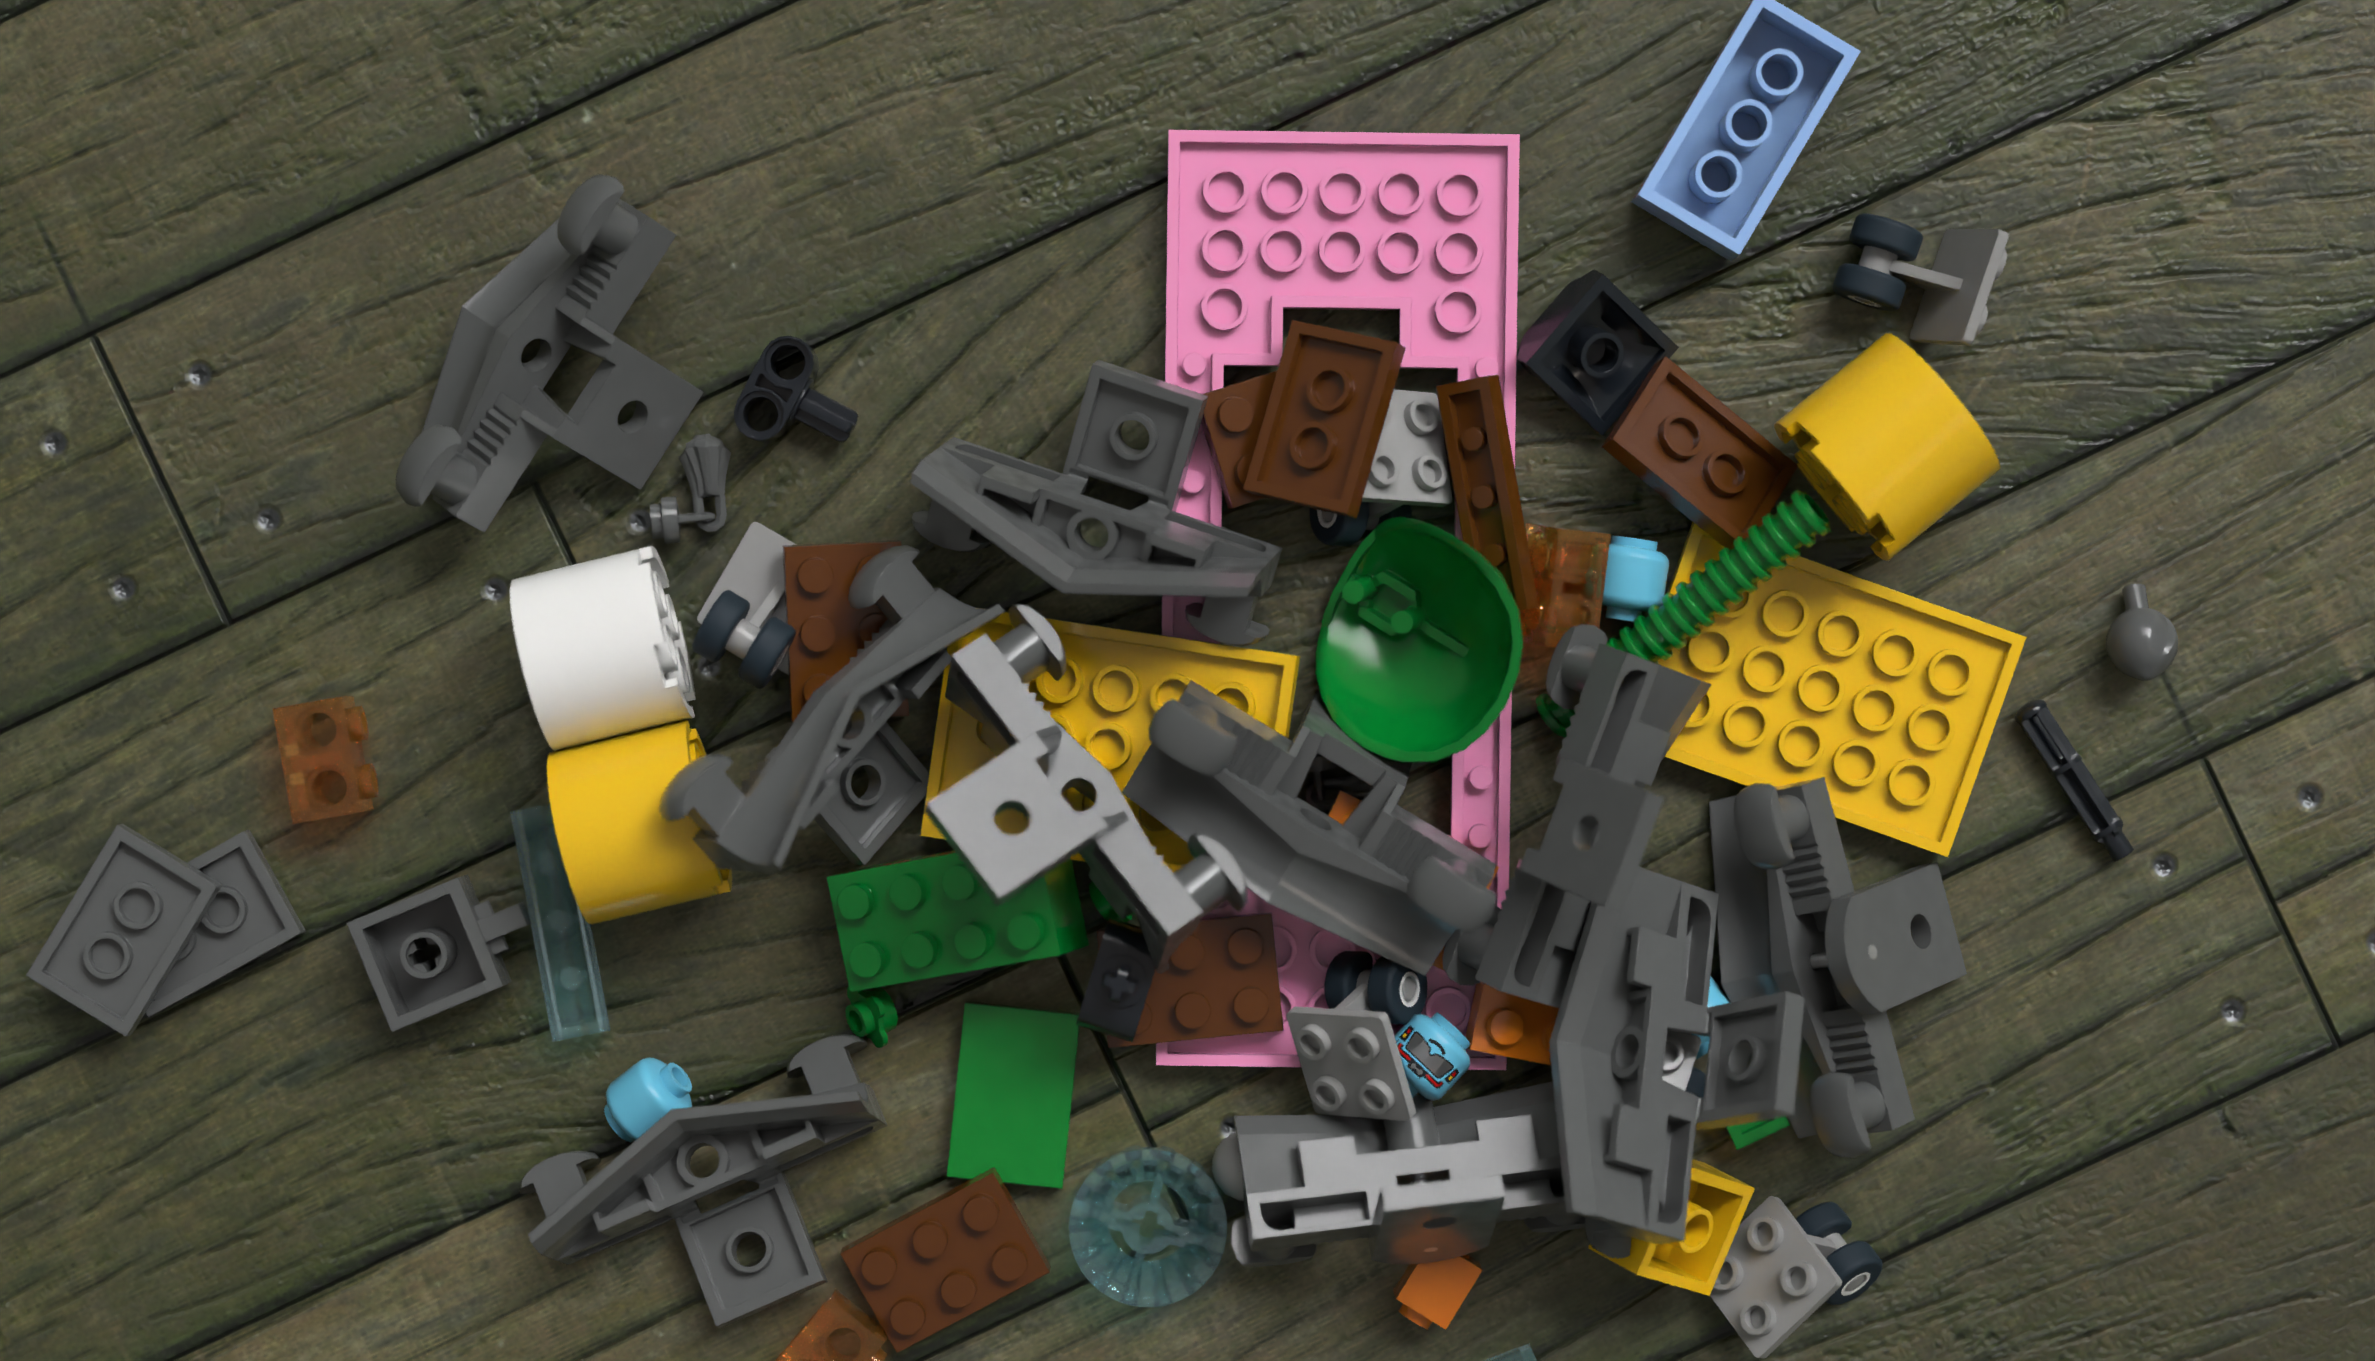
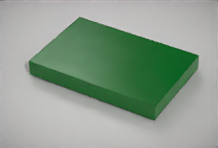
M965 1002L947 1177L972 1179L995 1167L1003 1183L1063 1188L1080 1026L1076 1025L1079 1013Z

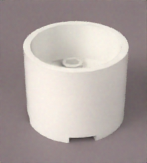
M653 546L516 578L511 581V614L524 678L541 730L549 746L554 751L695 718L693 707L687 703L688 701L696 700L687 645L681 621L678 622L671 597L669 594L664 593V588L669 587V580L660 556Z

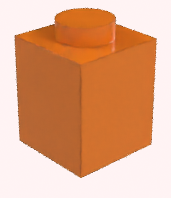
M1466 1254L1437 1262L1409 1264L1393 1290L1396 1300L1403 1303L1398 1311L1425 1329H1429L1432 1322L1446 1330L1483 1271L1479 1261Z

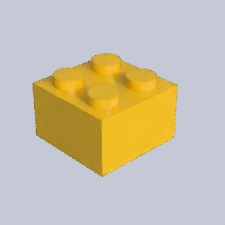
M1692 1159L1684 1241L1657 1245L1632 1238L1630 1255L1625 1258H1610L1595 1250L1591 1245H1589L1588 1249L1636 1275L1710 1296L1755 1188L1707 1163Z

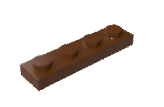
M1499 375L1484 376L1436 386L1463 542L1480 552L1502 573L1519 611L1538 608Z

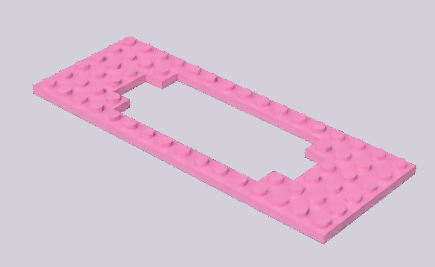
M1168 130L1165 382L1204 394L1224 387V366L1279 367L1283 352V309L1399 310V344L1406 348L1400 369H1457L1456 382L1499 375L1515 467L1520 134ZM1200 424L1176 512L1222 527V488L1202 424ZM1455 498L1454 536L1463 541ZM1162 596V635L1220 644V642L1197 631L1186 619V606L1192 603L1204 604L1206 597ZM1512 692L1507 705L1489 729L1465 750L1451 755L1450 835L1448 836L1499 866L1489 890L1496 893V906L1501 909V902L1507 899L1505 891L1509 889ZM1247 888V903L1241 911H1235L1229 902L1226 901L1201 919L1272 912L1284 1031L1156 1043V1065L1301 1067L1286 1014L1295 1006L1329 1008L1325 998V977L1331 961L1339 953L1344 951L1368 952L1373 958V965L1376 962L1375 958L1378 960L1381 955L1265 902ZM1432 965L1426 975L1428 985L1427 998L1421 1014L1431 1018L1438 1012L1465 1036L1476 985H1459L1449 979L1445 971ZM1391 1024L1394 1035L1404 1026L1403 1024ZM1470 1049L1465 1050L1470 1058L1468 1070H1506L1507 1057Z

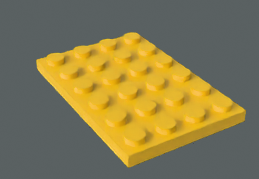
M1692 522L1667 593L1675 595L1677 593L1676 586L1680 582L1684 581L1689 584L1691 582L1690 574L1696 570L1704 572V563L1709 559H1714L1715 561L1720 559L1719 551L1724 547L1694 522ZM1799 556L1795 559L1788 557L1786 559L1787 566L1782 570H1777L1776 568L1771 570L1772 578L1764 582L1760 579L1757 581L1758 589L1753 593L1745 591L1742 602L1739 604L1732 602L1728 604L1729 612L1723 616L1716 614L1714 616L1715 623L1710 627L1702 625L1700 627L1701 634L1696 638L1688 636L1686 638L1687 645L1684 648L1678 650L1674 647L1672 649L1673 656L1666 661L1658 660V664L1712 684L1664 757L1745 786L1759 783L1771 784L1777 787L1824 777L1835 818L1948 857L2027 637Z
M1003 612L998 618L947 647V652L952 657L954 653L985 633L992 642L1014 629L1009 618V612ZM1045 618L1061 639L1066 655V672L1059 681H1056L1048 671L1044 672L1028 683V692L1036 693L1035 701L1043 702V710L1050 711V716L1111 773L1121 793L1152 743L1149 738V727L1154 714L1166 701L1171 699L1178 701L1190 680L1286 738L1289 737L1300 656ZM950 663L944 669L920 834V836L946 840L925 813L926 803L996 758L981 738L983 724L945 698ZM1073 787L1062 793V796L1074 811H1086L1095 804ZM1123 794L1144 834L1148 837L1151 846L1156 847V855L1163 856L1162 864L1167 865L1172 873L1194 860V857L1190 854L1188 843ZM1014 809L1003 810L994 817L997 828L1009 835L1022 833L1029 826L1026 817ZM1079 852L1071 857L1072 860L1086 862Z

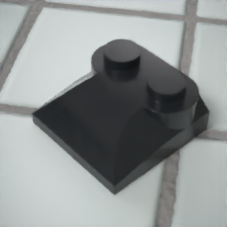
M1592 270L1584 276L1571 281L1528 329L1521 340L1517 359L1528 373L1544 383L1591 428L1603 436L1627 408L1653 365L1665 356L1670 358L1679 347L1604 274Z

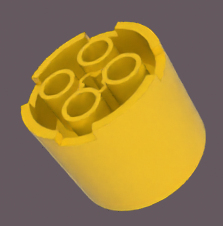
M1885 333L1774 424L1776 434L1784 444L1793 439L1799 448V451L1794 454L1799 462L1797 464L1798 469L1822 500L1851 532L1855 530L1860 535L1868 532L1877 541L1870 547L1878 557L1885 561H1889L2000 470V463L1992 445L1954 392L1911 347L1890 333Z
M689 720L550 752L548 755L547 782L556 836L573 895L583 917L590 925L730 892L732 889V870L718 868L696 844L693 838L701 829L688 814L681 819L667 821L662 818L660 813L661 797L673 777L690 762L699 757L707 756L696 728L690 729Z

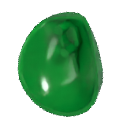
M1406 517L1386 519L1377 525L1359 545L1334 588L1324 611L1315 652L1316 677L1321 697L1331 718L1357 744L1368 751L1392 760L1402 762H1435L1465 750L1489 729L1507 705L1519 674L1523 649L1520 611L1502 573L1480 552L1439 527L1418 519Z

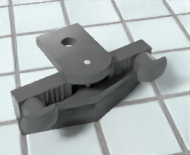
M1821 777L1777 787L1771 784L1754 783L1742 789L1737 795L1709 802L1715 893L1719 894L1717 929L1721 984L1730 1002L1785 991L1805 997L1794 1115L1787 1117L1798 1138L1818 1135L1829 1153L1838 1157L1856 1158L1868 1153L1871 1149L1868 1133L1891 1131L1915 1120L1886 1010L1967 975L1938 862L1915 866L1854 891L1825 778Z
M1553 1081L1436 1107L1433 1106L1432 1100L1426 1099L1422 1095H1415L1413 1102L1416 1114L1409 1121L1337 1115L1234 1116L1246 1219L1235 1220L1232 1225L1231 1245L1236 1259L1246 1267L1290 1264L1312 1258L1317 1250V1244L1368 1238L1372 1261L1387 1264H1421L1460 1257L1488 1247L1496 1222L1499 1223L1504 1220H1524L1526 1226L1533 1232H1556L1584 1228L1585 1216L1566 1213Z

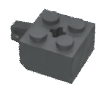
M467 874L350 921L347 925L391 1032L512 982L500 952L509 949L504 935L529 925L532 921L524 902L494 913L489 900L479 903ZM427 942L429 945L438 944L441 950V955L435 958L436 963L433 960L423 962L420 957L419 951L427 946Z

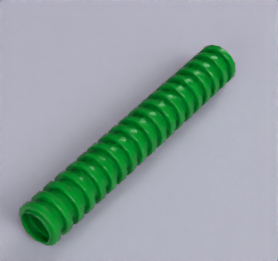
M1799 490L1794 491L1791 494L1792 501L1789 504L1786 502L1779 503L1776 506L1778 513L1775 515L1770 513L1762 517L1763 525L1760 527L1757 525L1749 527L1747 529L1748 537L1738 536L1734 539V548L1730 550L1726 547L1720 550L1719 560L1709 559L1705 562L1704 572L1694 571L1690 574L1691 582L1689 584L1684 581L1680 582L1676 586L1677 593L1675 595L1671 593L1665 594L1662 597L1663 604L1661 606L1657 604L1650 606L1647 617L1640 615L1633 620L1635 627L1632 629L1624 627L1619 631L1620 639L1610 638L1606 645L1658 664L1659 659L1664 661L1670 659L1673 656L1672 649L1674 647L1678 650L1684 648L1687 645L1686 638L1688 636L1696 638L1701 634L1700 627L1702 625L1710 627L1715 623L1714 616L1716 614L1721 616L1729 612L1728 604L1731 602L1739 604L1744 600L1743 593L1745 591L1749 593L1758 589L1757 581L1760 579L1764 582L1772 578L1771 570L1774 568L1782 570L1787 566L1786 559L1788 557L1793 559L1801 555L1800 547L1803 545L1806 547L1814 545L1816 543L1814 536L1818 533L1822 536L1830 532V523L1827 516L1807 493ZM1545 693L1540 694L1536 697L1538 713L1553 732L1566 738V729L1571 726L1570 717L1576 714L1575 709H1563L1553 702L1549 695Z

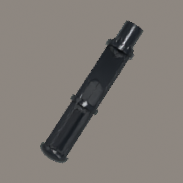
M2037 699L2023 705L2016 712L2015 721L2020 724L2048 767L2050 775L2055 778L2087 827L2091 838L2097 843L2104 845L2114 862L2129 855L2134 848L2122 831L2123 820L2120 816L2118 817L2081 760L2082 757L2075 751L2047 708L2046 702Z

